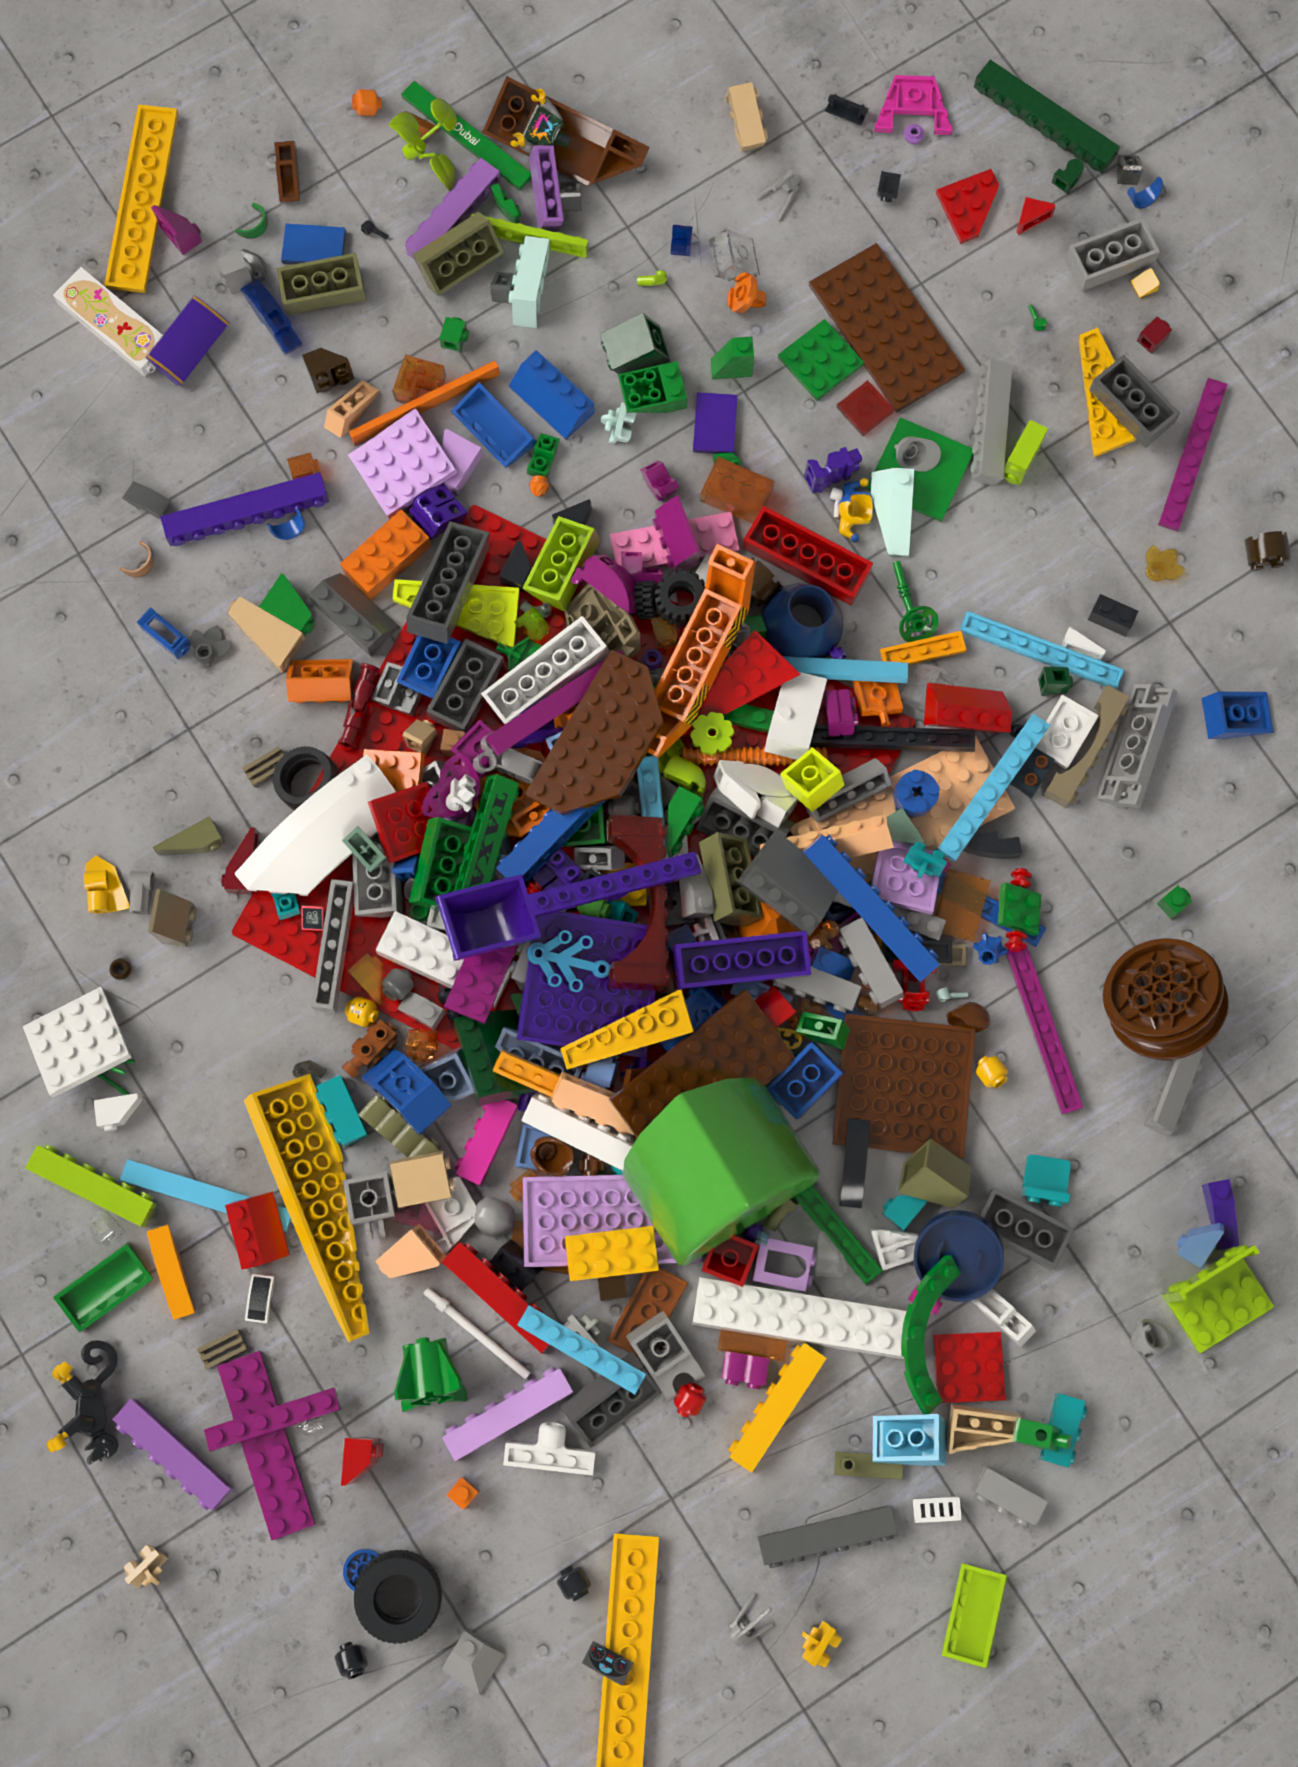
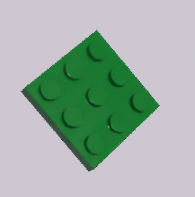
M823 319L778 354V359L816 401L847 379L864 364L863 360L826 319Z

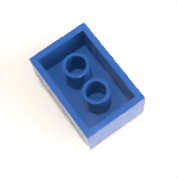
M813 1041L766 1088L798 1120L846 1072Z

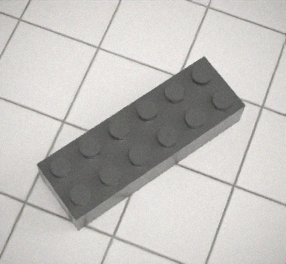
M449 522L406 617L408 633L448 644L490 548L489 532Z

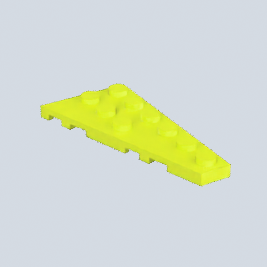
M395 579L393 602L411 608L423 581ZM473 585L455 627L499 644L501 642L510 648L514 647L519 588Z

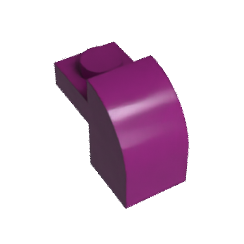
M657 460L640 469L647 486L658 501L677 492L676 489L679 488V485L675 479L669 476L663 462Z
M621 552V567L633 579L635 586L636 582L655 581L657 584L659 581L662 582V569L643 568L642 552Z

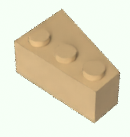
M752 82L729 87L725 99L726 102L730 103V117L734 120V131L740 152L763 147L768 139L766 128H763L761 123L763 112L761 107L758 108L756 100H759L757 88L753 87Z
M951 1404L946 1450L948 1454H952L957 1451L973 1450L983 1446L1014 1442L1013 1436L1017 1418L1022 1419L1019 1413Z

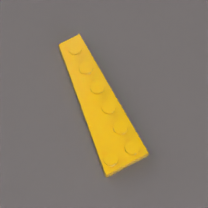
M678 990L626 1017L562 1047L561 1052L566 1069L575 1068L694 1032L683 991Z

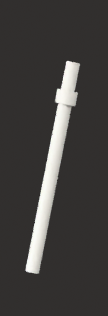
M430 1287L424 1291L423 1294L436 1304L435 1307L439 1311H444L520 1376L526 1379L531 1372L453 1308L450 1305V1301L444 1296L441 1298Z

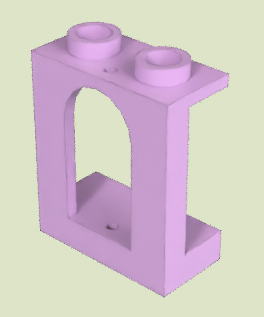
M761 1237L752 1282L806 1292V1288L810 1289L813 1277V1275H809L810 1266H815L817 1253H813L814 1247ZM768 1250L802 1257L806 1263L805 1273L798 1278L764 1272Z

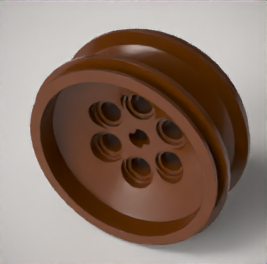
M1154 939L1131 948L1114 963L1107 975L1103 988L1104 1008L1117 1038L1131 1051L1156 1060L1180 1059L1193 1055L1205 1048L1222 1029L1229 1009L1227 990L1215 960L1200 947L1179 939Z

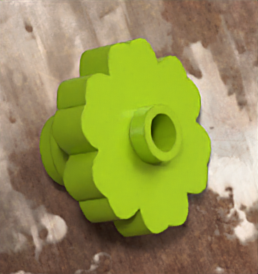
M710 712L707 717L700 715L693 722L694 730L691 732V739L693 740L694 747H700L702 754L714 756L717 751L724 753L731 746V737L734 735L731 721L724 720L723 714ZM714 732L716 735L710 736L708 733Z

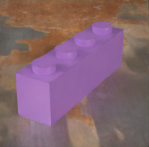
M534 146L529 155L538 228L558 232L564 219L554 146Z

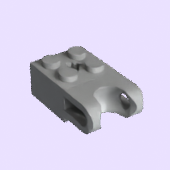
M663 1311L626 1335L628 1341L668 1401L677 1396L672 1385L677 1374L689 1373L697 1382L705 1378V1374ZM660 1342L661 1346L657 1348L655 1344Z

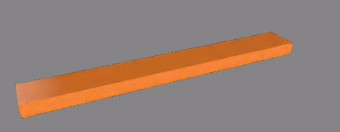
M492 361L350 430L349 434L354 446L376 436L415 408L419 414L424 413L473 389L479 382L483 384L499 376L498 364L496 361Z

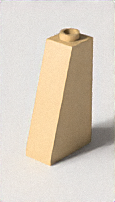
M239 596L229 606L228 614L231 620L280 672L284 673L305 641L303 633Z

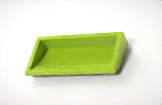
M964 1563L961 1564L941 1656L988 1668L1008 1575Z

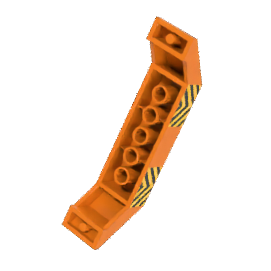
M719 544L716 545L708 561L709 567L705 590L655 689L664 725L648 753L658 758L692 726L749 611L756 562Z

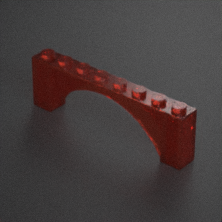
M627 815L610 816L607 821V842L619 847L631 858L636 866L665 859L666 846H663V838L666 835V827L663 825L662 818ZM664 884L648 888L651 904L648 928L636 949L622 960L613 961L610 965L609 989L662 991L666 984L669 983V971H666L669 951L666 950L665 942L668 940V929H665L668 909L664 905V900L667 899V887H664Z

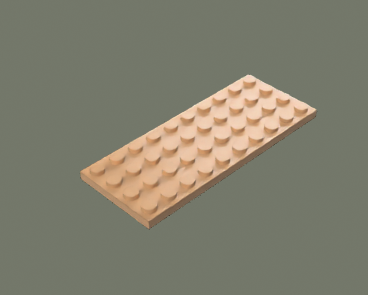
M975 735V752L941 751L891 776V786L818 823L810 816L794 824L790 833L792 836H799L811 831H820L832 826H841L853 821L870 819L874 816L886 815L888 817L897 811L893 799V790L896 784L906 773L912 770H919L930 774L936 780L940 787L939 797L936 804L926 815L914 818L909 817V819L925 841L926 849L934 851L938 849L994 768ZM1006 790L980 827L1015 809ZM915 791L913 796L917 797L919 793ZM877 852L850 858L852 861L849 864L854 869L858 867L867 876L864 879L867 884L872 882Z

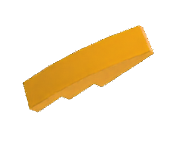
M169 1224L148 1230L147 1236L173 1320L195 1313V1307L189 1293V1285L182 1268L183 1263Z

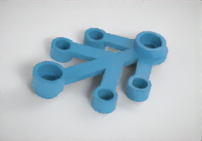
M569 931L559 932L557 937L545 944L537 942L528 947V960L533 964L540 965L551 987H558L562 979L560 975L553 972L548 961L557 963L568 981L569 989L572 992L581 991L583 983L581 980L576 979L569 966L592 971L593 975L598 978H604L610 973V965L604 960L590 962L571 957L582 949L592 947L593 940L590 936H582L577 943L559 954L550 951L561 943L567 944L571 941L572 935ZM563 933L568 935L567 941L561 939ZM584 938L589 940V945L586 947L582 944ZM537 949L541 950L542 956L540 958H537L535 956V951ZM600 965L605 966L604 973L599 972L598 968ZM553 976L558 978V982L555 985L551 983ZM574 981L579 983V988L576 990L572 987Z

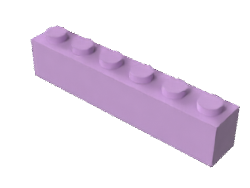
M550 1368L543 1373L544 1378L536 1381L534 1378L523 1384L525 1389L517 1393L516 1390H513L504 1395L505 1400L497 1404L494 1401L484 1407L486 1412L478 1416L475 1412L464 1419L466 1423L458 1427L455 1424L446 1429V1435L442 1439L454 1461L461 1459L573 1393L574 1391L562 1369Z

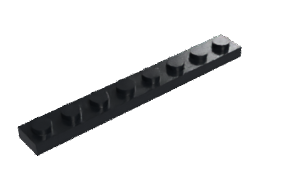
M815 725L810 747L975 752V730L854 726L853 735L840 734V736L828 735L827 725Z

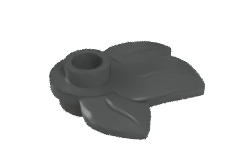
M217 625L208 629L204 634L194 630L190 637V643L195 649L194 656L202 664L210 663L215 657H223L228 653L232 645L231 641L222 640V633ZM203 652H209L208 656H202Z

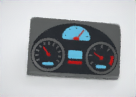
M592 1641L582 1664L623 1686L633 1662Z

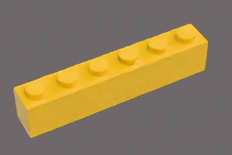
M803 1343L801 1346L796 1345L790 1354L793 1357L789 1365L785 1363L778 1373L781 1377L777 1384L771 1383L766 1391V1394L769 1396L764 1403L761 1401L758 1403L753 1411L756 1414L752 1422L746 1421L741 1429L742 1437L739 1441L735 1439L728 1449L731 1452L729 1457L751 1473L827 1359L806 1343Z

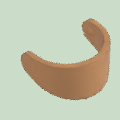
M142 541L139 544L149 552L146 563L136 570L119 568L130 577H142L153 568L154 555L149 546Z

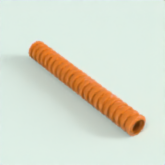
M683 747L682 758L693 762L697 766H700V764H703V766H706V764H710V766L716 764L718 766L719 760L740 761L744 764H763V766H766V764H769V766L776 764V766H779V764L786 766V764H789L790 766L796 761V759L765 752V747L763 749H759V747H756V749H753V747L746 749V747H743V749L736 747V749H733V747H730L724 753L717 751L714 756L702 754L700 747L693 749V747H690V749ZM816 747L815 750L827 759L826 747L822 749Z

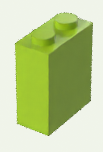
M1029 420L1006 463L1004 478L1007 482L1021 485L1042 446L1048 431L1047 427Z

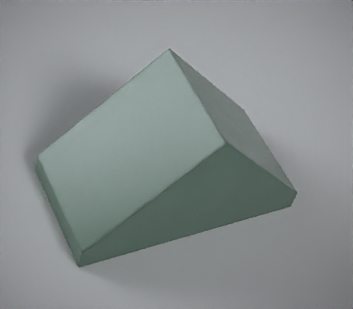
M359 826L342 840L370 873L387 858L378 845Z

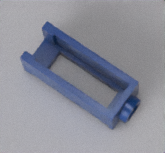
M151 607L137 621V624L145 633L176 659L184 656L189 651L191 645L189 639ZM154 619L158 620L178 637L172 644L149 626Z

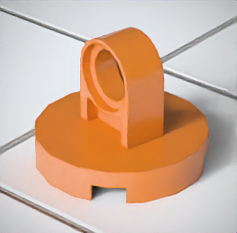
M747 272L740 273L734 280L737 282L735 287H730L727 298L728 307L732 309L731 311L738 314L745 313L750 306L754 308L764 307L766 305V293L757 289L756 277Z

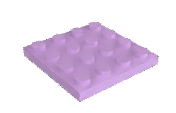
M416 408L348 455L389 519L400 510L403 511L413 504L420 495L439 486L458 473Z

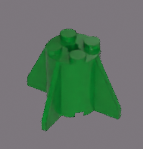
M424 1337L417 1339V1344L402 1346L404 1358L394 1390L395 1400H402V1412H408L420 1406H430V1403L437 1401L438 1404L468 1401L467 1391L462 1384V1379L449 1357L446 1338L430 1341V1338Z

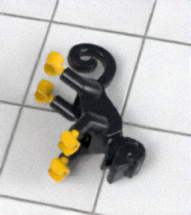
M100 1340L90 1341L81 1350V1358L88 1365H97L103 1361L101 1355L96 1357L90 1355L92 1349H101L108 1355L106 1368L95 1380L90 1379L82 1383L75 1375L71 1376L69 1374L73 1367L66 1362L57 1365L52 1371V1377L63 1383L61 1386L76 1400L75 1417L57 1432V1436L47 1441V1447L50 1452L60 1450L67 1446L65 1442L67 1438H71L75 1433H80L91 1439L90 1443L84 1448L85 1451L93 1450L87 1457L88 1465L98 1460L102 1461L103 1458L105 1460L109 1459L117 1452L119 1446L118 1440L105 1432L107 1415L100 1395L101 1384L114 1372L118 1358L114 1347Z

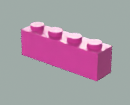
M508 1100L483 1106L485 1113L482 1118L477 1119L473 1128L476 1132L473 1138H468L464 1147L467 1151L464 1157H460L456 1163L455 1170H457L456 1175L458 1177L460 1176L482 1187L518 1110V1105Z

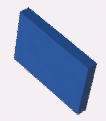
M285 223L281 262L284 264H299L343 255L346 235L345 227Z

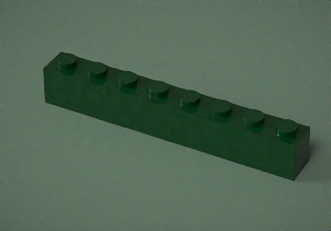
M991 59L976 76L974 88L980 94L986 95L995 104L1007 109L1011 115L1022 119L1029 127L1035 128L1044 137L1056 142L1060 148L1068 150L1075 158L1084 161L1093 170L1103 174L1117 157L1120 149L1119 145Z

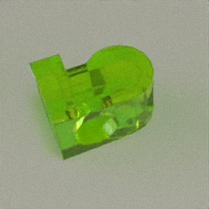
M535 606L514 621L518 628L523 625L525 626L527 634L532 640L542 639L549 630L547 622Z

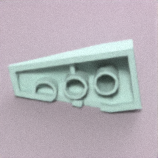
M891 468L872 472L871 495L886 550L890 556H909L914 469Z

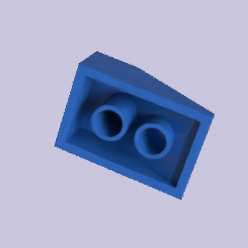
M417 636L396 682L433 699L463 643L450 637L448 644Z
M1218 691L1201 698L1208 739H1229L1274 733L1267 692Z

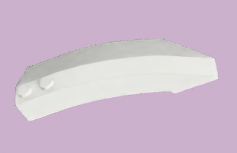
M368 755L364 756L323 786L290 814L236 871L235 876L248 891L263 890L269 891V893H297L302 896H308L328 874L352 854L351 850L342 842L357 826L370 838L378 833L368 801L396 792L372 759Z

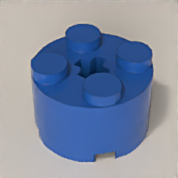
M912 770L901 777L893 790L895 807L897 810L903 808L908 817L924 816L936 804L940 787L930 774L924 771ZM915 791L919 793L917 797L913 796Z

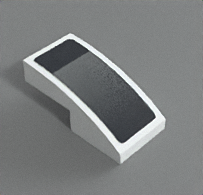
M252 1273L245 1321L267 1323L269 1321L275 1275Z

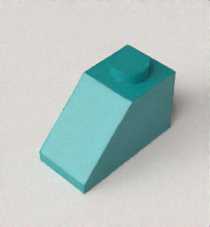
M908 1195L897 1196L894 1200L890 1197L882 1206L885 1210L882 1215L899 1230L904 1231L928 1201Z

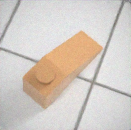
M362 380L327 410L324 428L340 438L344 436L357 423L379 394V390Z

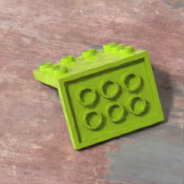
M1247 1244L1232 1247L1224 1252V1257L1187 1280L1174 1283L1168 1287V1292L1161 1295L1198 1354L1274 1308L1271 1300L1243 1259L1260 1253L1256 1245L1247 1246Z

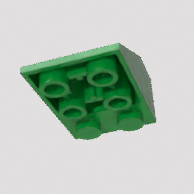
M678 361L618 374L627 413H668L687 408V396Z

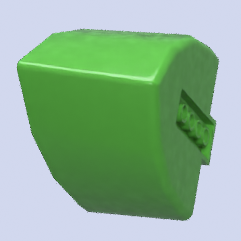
M754 1078L724 1079L676 1096L640 1133L624 1159L623 1168L624 1180L671 1255L681 1266L692 1263L733 1235L737 1236L752 1224L761 1221L770 1215L772 1210L816 1183L820 1177L818 1166L768 1089Z

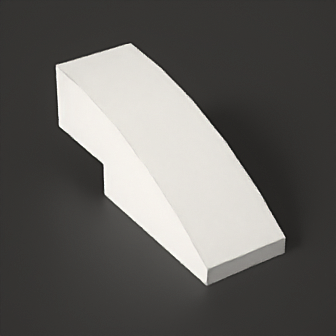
M993 1289L982 1297L971 1300L1020 1347L1036 1332L1033 1325Z

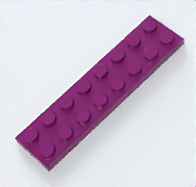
M261 1351L217 1366L233 1419L278 1406ZM284 1428L241 1442L271 1541L315 1525L316 1523L286 1429Z

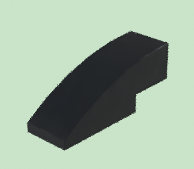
M996 831L973 835L963 852L986 858L1012 859L1019 858L1022 854L1019 837L998 840Z

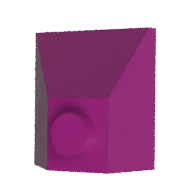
M151 206L159 227L182 255L202 242L199 235L201 231L195 223L191 224L186 217L159 206Z

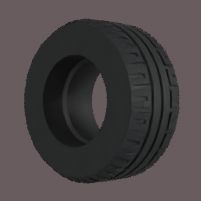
M401 1549L384 1552L369 1561L359 1575L354 1592L356 1615L365 1631L367 1630V1633L371 1634L374 1638L376 1637L377 1640L393 1644L408 1643V1641L411 1642L414 1639H418L419 1636L426 1633L437 1619L442 1602L440 1579L431 1563L417 1553ZM405 1575L417 1584L420 1592L419 1603L416 1609L408 1616L394 1618L380 1610L376 1600V1593L379 1585L387 1577Z

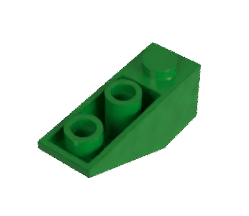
M680 786L668 807L667 853L669 857H673L674 854H678L681 851L685 835L688 836L694 827L693 821L696 816H701L705 807L701 797Z

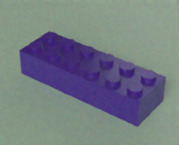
M807 931L676 944L672 947L677 990L812 975Z

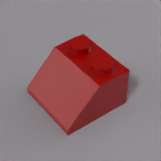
M733 1235L708 1252L701 1271L743 1287L759 1245Z

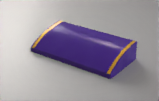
M194 295L145 358L175 385H182L230 322Z

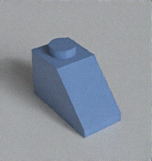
M1216 1223L1189 1229L1186 1235L1182 1234L1176 1243V1246H1178L1177 1255L1202 1268L1223 1235L1224 1225Z

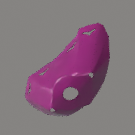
M462 752L452 756L442 767L439 783L431 787L423 801L422 813L433 818H465L471 809L468 812L464 808L452 811L446 806V798L451 791V781L454 778L460 781L465 774L476 781V785L473 787L475 796L472 798V808L479 799L481 786L477 771L473 768L469 758ZM461 759V765H454L455 762H458V760ZM448 770H450L451 776L446 778ZM436 792H439V793H438V797H439V798H434V799H433V797L436 796ZM429 805H430V806H431V809H432L433 811H431V812L428 813Z

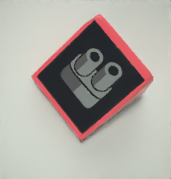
M302 906V930L323 931L325 909L318 906Z

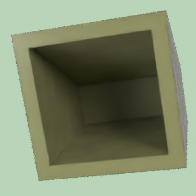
M929 1139L903 1162L898 1192L955 1208L959 1203H964L969 1197L972 1167L934 1140Z

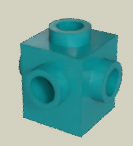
M619 899L617 902L607 901L608 904H611L608 919L630 923L635 922L638 912L631 909L627 902Z

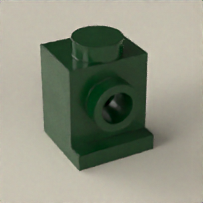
M1043 667L1038 678L1041 696L1068 693L1073 685V678L1069 674L1068 667Z

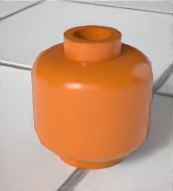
M358 89L352 95V109L359 116H375L378 109L382 107V99L378 97L377 92L373 89Z

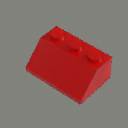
M273 1191L225 1205L242 1270L290 1256Z
M345 1438L341 1486L355 1483L379 1461L380 1457H383L384 1443H380L381 1438Z

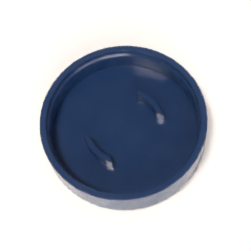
M962 1210L941 1213L930 1219L917 1236L914 1248V1266L921 1281L945 1255L952 1256L961 1273L944 1290L940 1298L955 1302L975 1300L987 1294L998 1282L1004 1265L1003 1243L993 1225L978 1214Z

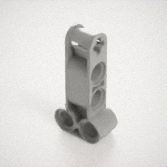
M488 735L482 738L480 745L484 752L473 760L475 771L483 774L495 769L528 784L532 783L543 762L510 748L497 756L485 739ZM482 757L488 760V768H484L481 765L480 760Z

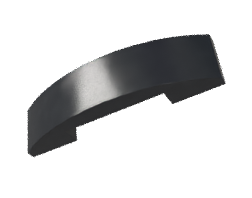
M847 1118L839 1206L862 1207L870 1120Z

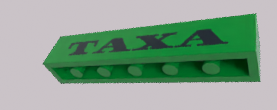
M498 774L487 777L454 891L493 881L495 876L494 867L501 855V843L507 835L506 826L513 814L511 810L513 802L518 797V782Z

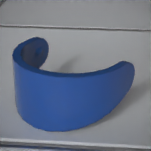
M1157 177L1149 187L1138 193L1135 192L1133 187L1129 188L1127 194L1133 205L1138 209H1143L1153 204L1162 191L1163 180L1161 177Z
M299 508L296 509L297 515L290 521L280 525L267 524L274 537L281 540H289L303 532L305 520Z

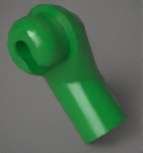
M732 452L713 454L714 464L724 463L733 471H737L742 467V461Z

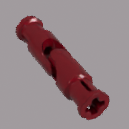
M362 663L360 666L362 670L359 680H356L354 686V699L350 701L343 723V735L338 740V744L347 748L357 747V735L362 730L368 709V703L366 702L373 693V682L376 673L379 672V668L371 664ZM351 707L357 713L364 712L361 717L352 716L350 713Z

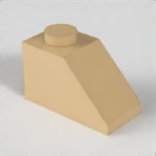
M416 720L402 735L406 746L418 753H425L426 756L438 735L434 728L435 725L426 720L423 722Z

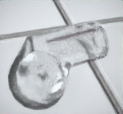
M322 1418L310 1423L306 1421L293 1425L292 1428L304 1435H309L325 1429Z

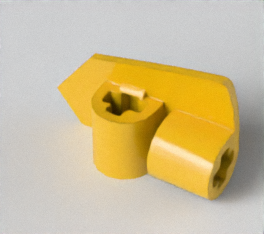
M95 855L86 863V872H84V884L88 896V912L100 914L129 909L130 905L115 866Z

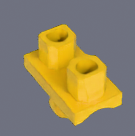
M822 1621L819 1628L813 1627L810 1634L805 1631L802 1632L801 1636L806 1639L802 1646L806 1649L802 1658L814 1667L816 1665L826 1667L831 1657L824 1652L827 1645L829 1644L836 1648L842 1638L835 1632L836 1629Z

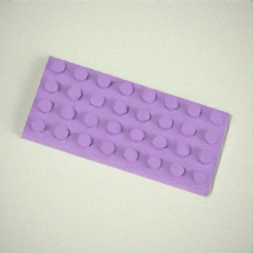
M623 1175L523 1177L524 1267L568 1266L565 1236L653 1226L624 1180ZM654 1227L658 1264L677 1263ZM702 1256L692 1263H702Z

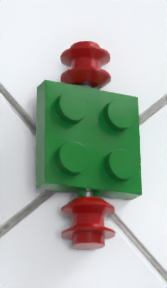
M1017 868L1015 871H1012L1010 875L1015 879L1011 880L1010 884L1005 882L1001 885L998 925L1013 929V931L1006 933V938L1010 939V941L1005 943V947L1009 948L1012 952H1021L1022 949L1027 947L1023 940L1027 939L1026 934L1032 936L1039 934L1042 894L1027 890V888L1031 887V882L1027 879L1032 878V874L1025 868Z

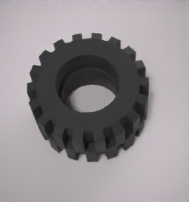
M678 569V573L674 574V571L669 572V577L664 575L662 582H658L657 589L655 590V606L657 607L658 615L661 614V619L663 621L668 620V625L670 626L675 623L677 628H681L682 624H685L686 627L705 590L704 580H699V575L696 573L691 575L690 570L683 573L682 569ZM677 591H686L694 597V600L689 605L680 607L674 605L669 598Z

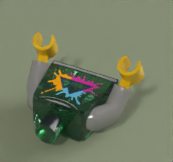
M536 89L540 95L539 99L535 95H531V99L534 102H540V105H536L523 134H513L518 139V142L513 140L511 145L513 147L520 145V148L529 154L534 146H554L555 150L558 144L568 148L572 137L563 133L564 122L562 116L551 101L545 98L544 90Z

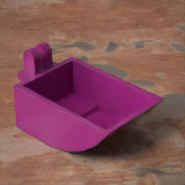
M607 555L590 556L583 564L584 567L576 569L571 579L573 584H580L585 580L628 614L637 612L635 610L636 603H634V592L636 591L633 579L624 568Z

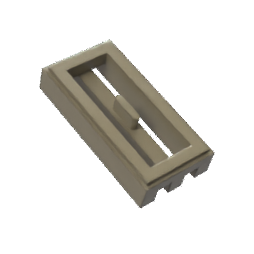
M279 746L242 768L253 787L273 776L275 768L253 779L257 774L278 763L280 758L283 757ZM276 755H279V756H277L276 758L272 759L271 761L267 762L266 764H264V765L260 766L259 768L255 769L254 771L249 772V771L253 770L254 768L258 767L259 765H261V764L265 763L266 761L270 760L271 758L275 757Z
M239 1329L197 1349L206 1370L248 1350ZM237 1336L236 1340L205 1354L204 1351ZM240 1343V1348L209 1363V1358Z

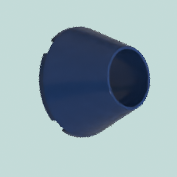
M795 583L780 588L765 603L761 614L767 630L764 639L782 656L826 658L830 655L829 650L833 648L832 646L835 645L837 647L842 637L843 617L838 604L824 589L811 584ZM798 604L812 607L820 615L822 625L819 627L801 625L792 616L790 607Z

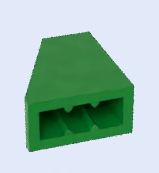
M753 336L731 338L710 359L712 379L752 377L754 363Z
M281 573L259 608L301 631L305 637L307 633L312 632L315 620L289 580Z

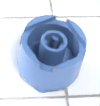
M621 1054L588 1063L587 1070L582 1072L580 1079L605 1089L610 1088V1085H614L620 1061H616V1058H619Z

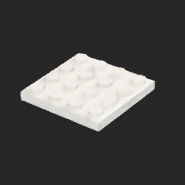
M102 987L23 1026L47 1091L52 1098L132 1058Z

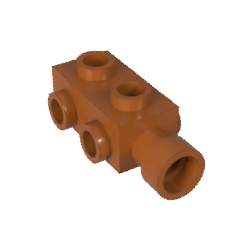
M381 1019L377 1023H372L367 1029L368 1033L353 1043L351 1053L354 1057L341 1068L354 1079L364 1065L367 1068L371 1065L374 1067L383 1058L380 1055L386 1049L388 1051L392 1050L397 1044L395 1040L398 1037L395 1033L397 1029L389 1021L384 1023ZM380 1031L385 1032L382 1038L377 1037ZM365 1047L370 1048L367 1054L362 1053Z

